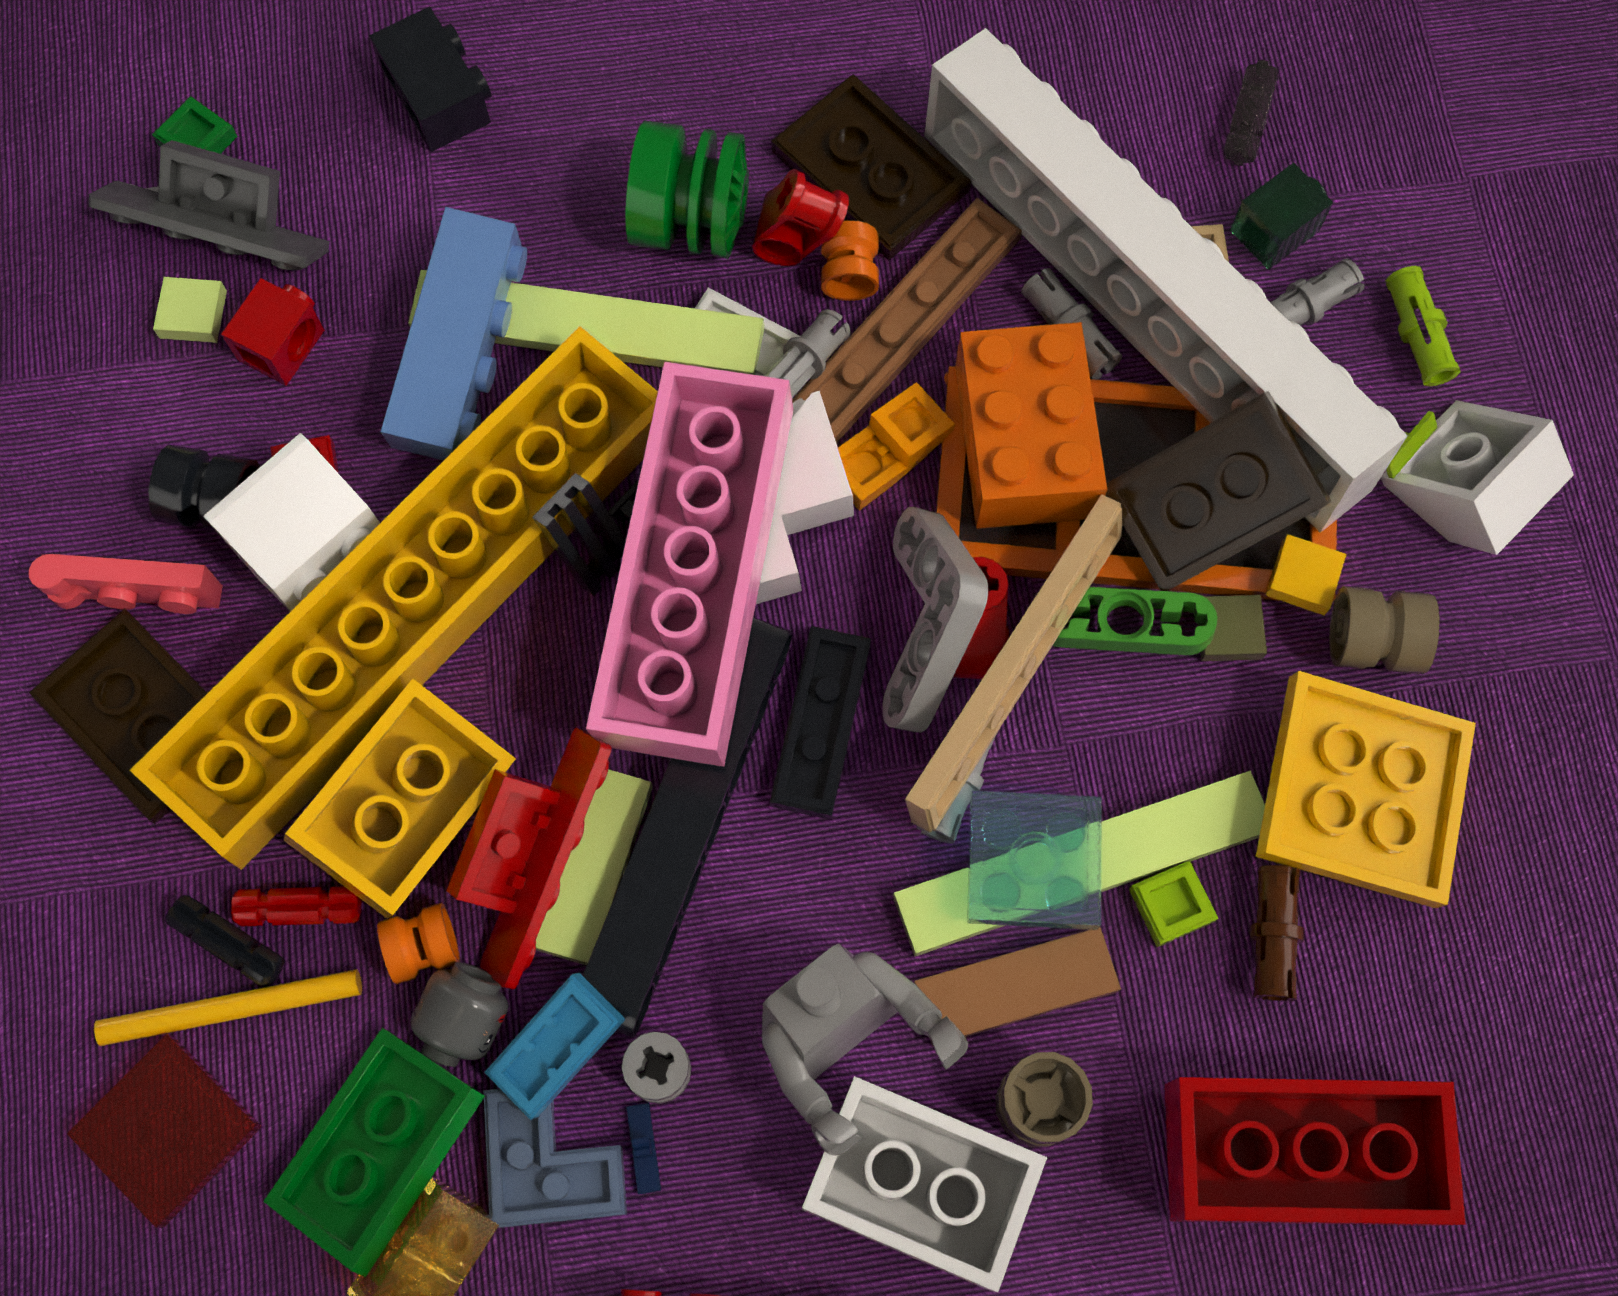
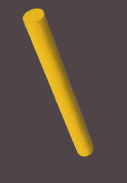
M358 969L100 1019L96 1020L94 1024L95 1039L99 1046L358 996L362 995L361 977Z

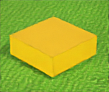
M1287 534L1281 543L1266 596L1325 616L1331 608L1346 554Z

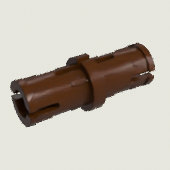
M1282 865L1260 866L1257 868V922L1251 924L1250 938L1256 941V974L1253 997L1268 1001H1296L1297 945L1304 941V928L1298 926L1300 870Z

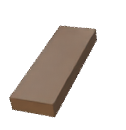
M1101 927L914 981V984L940 1009L942 1019L947 1016L965 1037L1114 994L1121 990Z

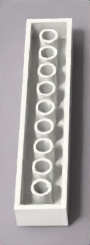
M985 28L932 64L924 137L972 181L971 184L1007 220L1022 230L1021 234L1210 423L1264 392L1269 391L1331 499L1328 505L1305 517L1320 533L1373 490L1408 435L1399 427L1395 417L1387 409L1377 406L1354 384L1351 375L1344 367L1337 363H1332L1311 343L1307 333L1299 324L1288 320L1266 299L1263 290L1258 284L1250 279H1245L1224 259L1219 247L1213 241L1203 238L1182 218L1180 211L1174 203L1166 198H1161L1140 177L1138 170L1130 161L1120 158L1100 139L1097 130L1091 123L1079 119L1060 100L1058 93L1049 83L1040 81L1021 63L1018 54L1011 46L1002 44Z

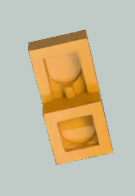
M917 382L873 412L870 417L869 426L838 447L853 494V504L859 511L911 471L954 430L955 423Z

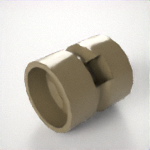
M1341 587L1334 601L1330 622L1329 646L1332 663L1337 667L1364 669L1366 667H1375L1381 659L1388 671L1414 674L1427 673L1433 664L1439 638L1440 617L1436 597L1429 593L1395 591L1386 601L1382 592L1374 591L1372 588Z
M1037 1052L1021 1059L1000 1081L995 1096L996 1115L1002 1128L1015 1141L1029 1147H1049L1075 1135L1087 1122L1093 1105L1092 1087L1084 1070L1071 1058L1056 1052Z

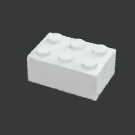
M854 1076L839 1114L859 1129V1132L856 1134L862 1137V1140L841 1155H829L824 1151L802 1210L986 1290L998 1293L1047 1157Z

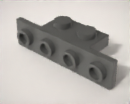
M173 140L160 147L159 192L116 180L89 194L88 206L108 212L110 218L115 221L128 224L143 222L163 228V232L173 238H199L213 242L223 252L236 255L251 253L271 259V263L274 266L285 270L304 269L329 252L330 241L276 226L279 170Z

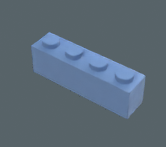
M445 207L381 428V434L391 448L444 461L481 424V415L475 413L480 392L489 393L494 381L496 358L491 357V353L496 339L495 336L505 337L512 314V303L505 300L511 282L521 281L527 261V248L522 247L514 223Z

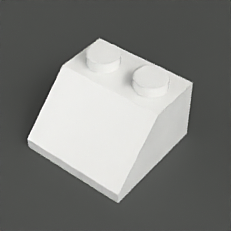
M1456 400L1436 420L1437 429L1395 478H1389L1387 471H1385L1381 476V480L1387 489L1449 542L1497 555L1574 474L1553 420Z
M301 433L203 516L258 580L290 612L380 524L367 504Z

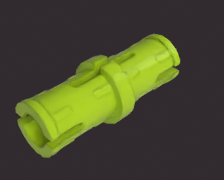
M1408 266L1392 273L1385 280V283L1391 292L1394 305L1401 320V323L1398 325V333L1404 343L1410 344L1420 369L1424 386H1438L1457 377L1461 370L1454 359L1444 331L1448 323L1444 312L1441 309L1435 308L1424 281L1421 267ZM1415 309H1419L1431 339L1429 344L1425 343L1414 314Z

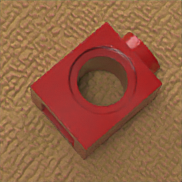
M260 278L221 335L239 362L287 386L325 330L313 309L315 306L314 301L306 293L290 284H285L280 288Z

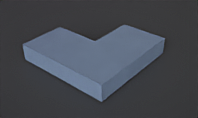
M501 1089L484 1090L490 1228L627 1215L623 1146L616 1145L556 1152L554 1100L539 1117L530 1120Z

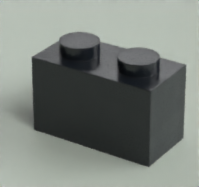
M430 6L369 35L381 70L431 152L491 123L485 100L492 97V94L482 72L477 65L470 68L466 66L462 59L466 52L455 28L451 23L442 27Z

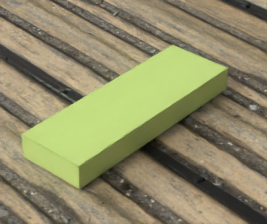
M608 769L606 779L602 786L595 791L584 818L585 826L582 839L578 846L571 851L560 878L558 899L554 906L547 911L537 935L536 951L580 964H588L627 868L653 788L651 781Z

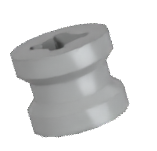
M650 1032L640 1035L630 1043L623 1055L622 1072L625 1082L638 1097L647 1102L662 1104L673 1101L684 1092L690 1082L692 1067L689 1056L680 1042L667 1033Z

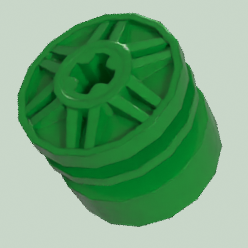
M644 120L639 126L634 141L628 174L625 207L628 243L633 246L669 250L675 240L679 225L686 226L688 251L691 254L700 255L704 249L708 230L710 229L711 254L714 257L729 259L736 235L743 225L748 198L749 170L746 163L744 135L728 132L722 145L720 158H717V134L714 130L705 129L699 138L695 153L692 155L688 154L686 133L682 125Z

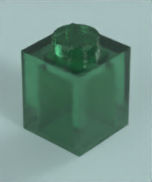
M1293 162L1242 200L1230 231L1269 270L1320 231L1334 202L1327 196L1325 189L1319 181L1307 176Z

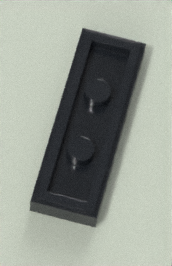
M811 626L771 794L770 807L832 820L871 646V638Z

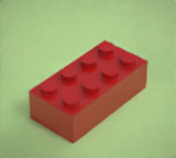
M1178 1077L1165 1084L1170 1222L1397 1226L1466 1225L1454 1082Z

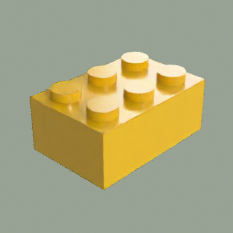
M412 678L285 833L284 841L388 919L394 915L479 807L494 770L506 772L516 758Z

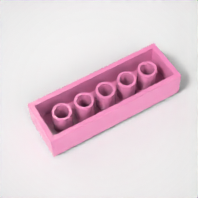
M664 362L586 730L591 737L603 740L614 749L722 767L725 765L794 410L789 380Z

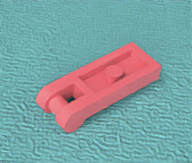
M45 554L36 558L29 568L31 583L47 594L48 598L56 605L64 609L75 608L81 605L85 599L97 600L101 605L114 609L130 610L136 607V603L158 604L161 609L169 612L193 614L196 612L197 607L219 609L223 585L205 565Z

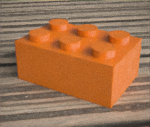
M1082 322L960 332L955 369L976 529L1085 520L1101 494L1106 495L1107 483Z

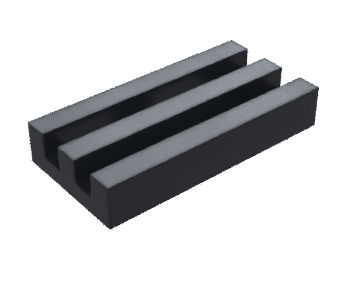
M575 473L532 518L580 587L595 596L602 588L597 579L602 574L611 579L619 571L614 562L618 557H623L626 538L590 482ZM574 497L577 498L607 543L605 547L602 546L572 501ZM560 511L593 558L588 565L554 518Z

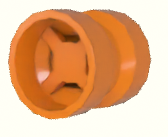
M843 221L837 234L829 242L821 244V253L827 259V263L821 270V290L825 295L842 301H856L873 296L878 291L879 269L873 263V258L878 254L879 234L875 227L860 221Z
M442 902L422 908L417 917L404 920L399 916L379 921L377 924L382 956L388 973L396 985L416 979L420 970L429 967H435L438 970L453 967L455 962H460L455 932L447 909Z

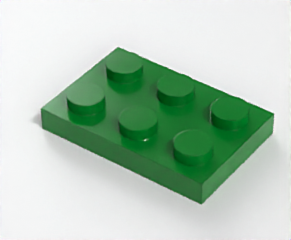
M382 1027L263 1202L350 1271L366 1277L485 1096Z

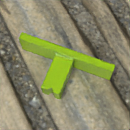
M1428 411L1410 433L1405 432L1408 435L1386 469L1389 478H1395L1437 429L1434 412Z

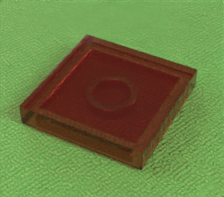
M166 1034L67 1135L155 1228H164L262 1126L174 1036Z

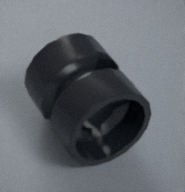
M168 444L161 450L155 460L150 476L148 493L151 515L158 522L185 527H195L201 522L207 531L217 532L203 516L259 469L260 465L255 459L227 454H217L209 461L208 453L205 450Z

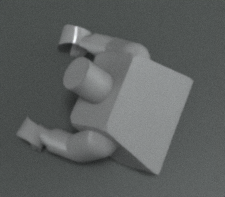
M836 944L829 948L771 994L763 1003L762 1044L782 1092L808 1124H812V1132L822 1149L829 1155L834 1156L846 1152L862 1140V1137L856 1134L859 1132V1129L852 1122L831 1110L832 1104L827 1093L814 1079L892 1016L899 1012L919 1035L925 1034L931 1039L945 1070L959 1060L968 1048V1041L964 1034L947 1016L942 1019L940 1009L916 984L877 954L861 952L854 956L841 944Z

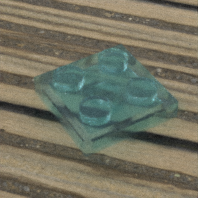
M972 790L970 796L967 923L1098 930L1101 926L1102 797Z

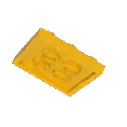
M1297 671L1289 676L1256 857L1432 908L1447 906L1476 723Z

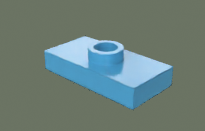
M580 973L572 974L484 1073L532 1120L539 1117L626 1019Z

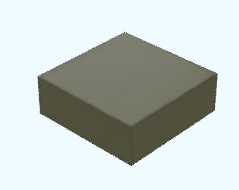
M1261 595L1205 596L1216 610L1217 626L1213 640L1200 652L1201 662L1262 660L1267 654ZM1205 623L1198 624V626H1205Z

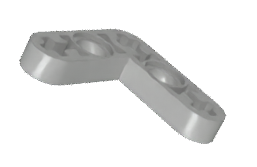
M908 507L897 522L894 531L893 550L897 560L925 602V605L887 685L882 707L884 721L889 727L922 733L932 722L983 615L988 598V582L982 570L943 515L917 507Z

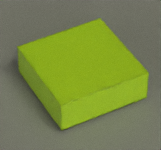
M1190 860L1138 882L1129 888L1156 947L1194 932L1219 919Z

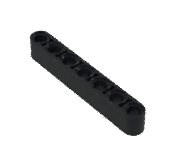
M753 617L724 767L674 758L670 759L583 973V977L626 1019L616 1030L618 1033L634 1038L644 1020L783 668L792 640L793 632L791 630Z

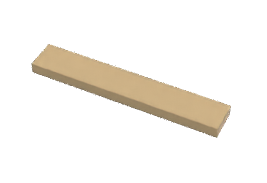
M1102 494L906 797L905 801L911 823L930 833L932 830L935 831L1122 537L1121 503Z

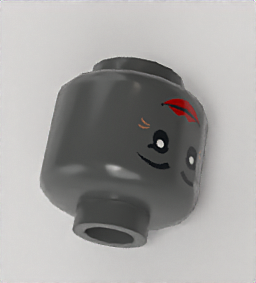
M455 962L452 969L437 970L429 978L410 1019V1026L414 1034L424 1042L421 1052L426 1057L442 1065L456 1067L460 1059L477 1060L487 1055L509 1007L508 1000L499 991L501 985L492 979L487 971L467 963Z

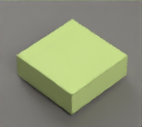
M164 277L153 327L160 339L217 343L227 294L222 281Z

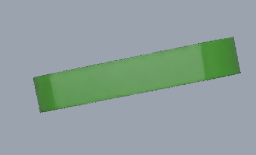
M1089 587L1072 615L1075 617H1090V605H1099L1097 615L1098 632H1088L1090 619L1074 618L1070 620L1069 628L1061 631L1052 646L1075 649L1194 655L1202 652L1213 640L1217 626V613L1208 599L1196 593ZM1120 606L1132 607L1141 614L1143 625L1137 632L1130 635L1116 633L1107 622L1109 613ZM1153 609H1163L1160 622H1179L1182 612L1194 613L1195 623H1205V626L1196 627L1194 636L1189 637L1182 635L1180 625L1161 623L1160 636H1151L1154 622Z

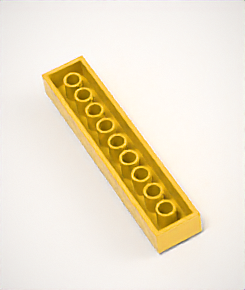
M579 326L130 771L218 854L242 870L329 781L412 678L423 685L554 551V548L532 518L537 511L575 473L590 482L601 501H603L644 459L658 391ZM574 497L572 501L584 519L588 517L587 513L577 498ZM560 511L554 518L568 537L573 530Z

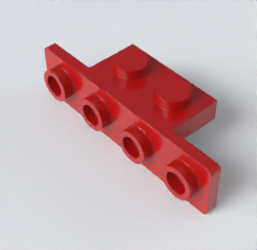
M575 728L572 731L551 786L497 769L494 770L446 890L456 900L500 911L481 958L480 967L487 971L491 978L504 988L516 989L523 971L533 961L537 935L547 911L554 906L558 899L560 878L571 851L578 846L582 839L585 826L584 818L594 793L602 786L608 773V758L612 750L611 745L603 740L591 737L588 731Z

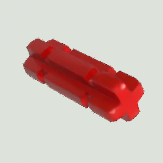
M344 886L331 887L329 892L322 890L321 887L270 888L267 894L261 892L260 889H239L232 896L231 916L232 921L240 926H263L265 920L268 923H272V926L324 924L326 919L333 921V924L356 923L360 919L362 899Z

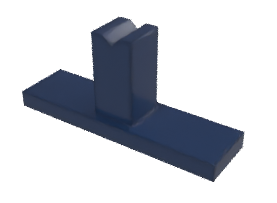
M650 1103L628 1106L626 1109L638 1195L662 1191Z

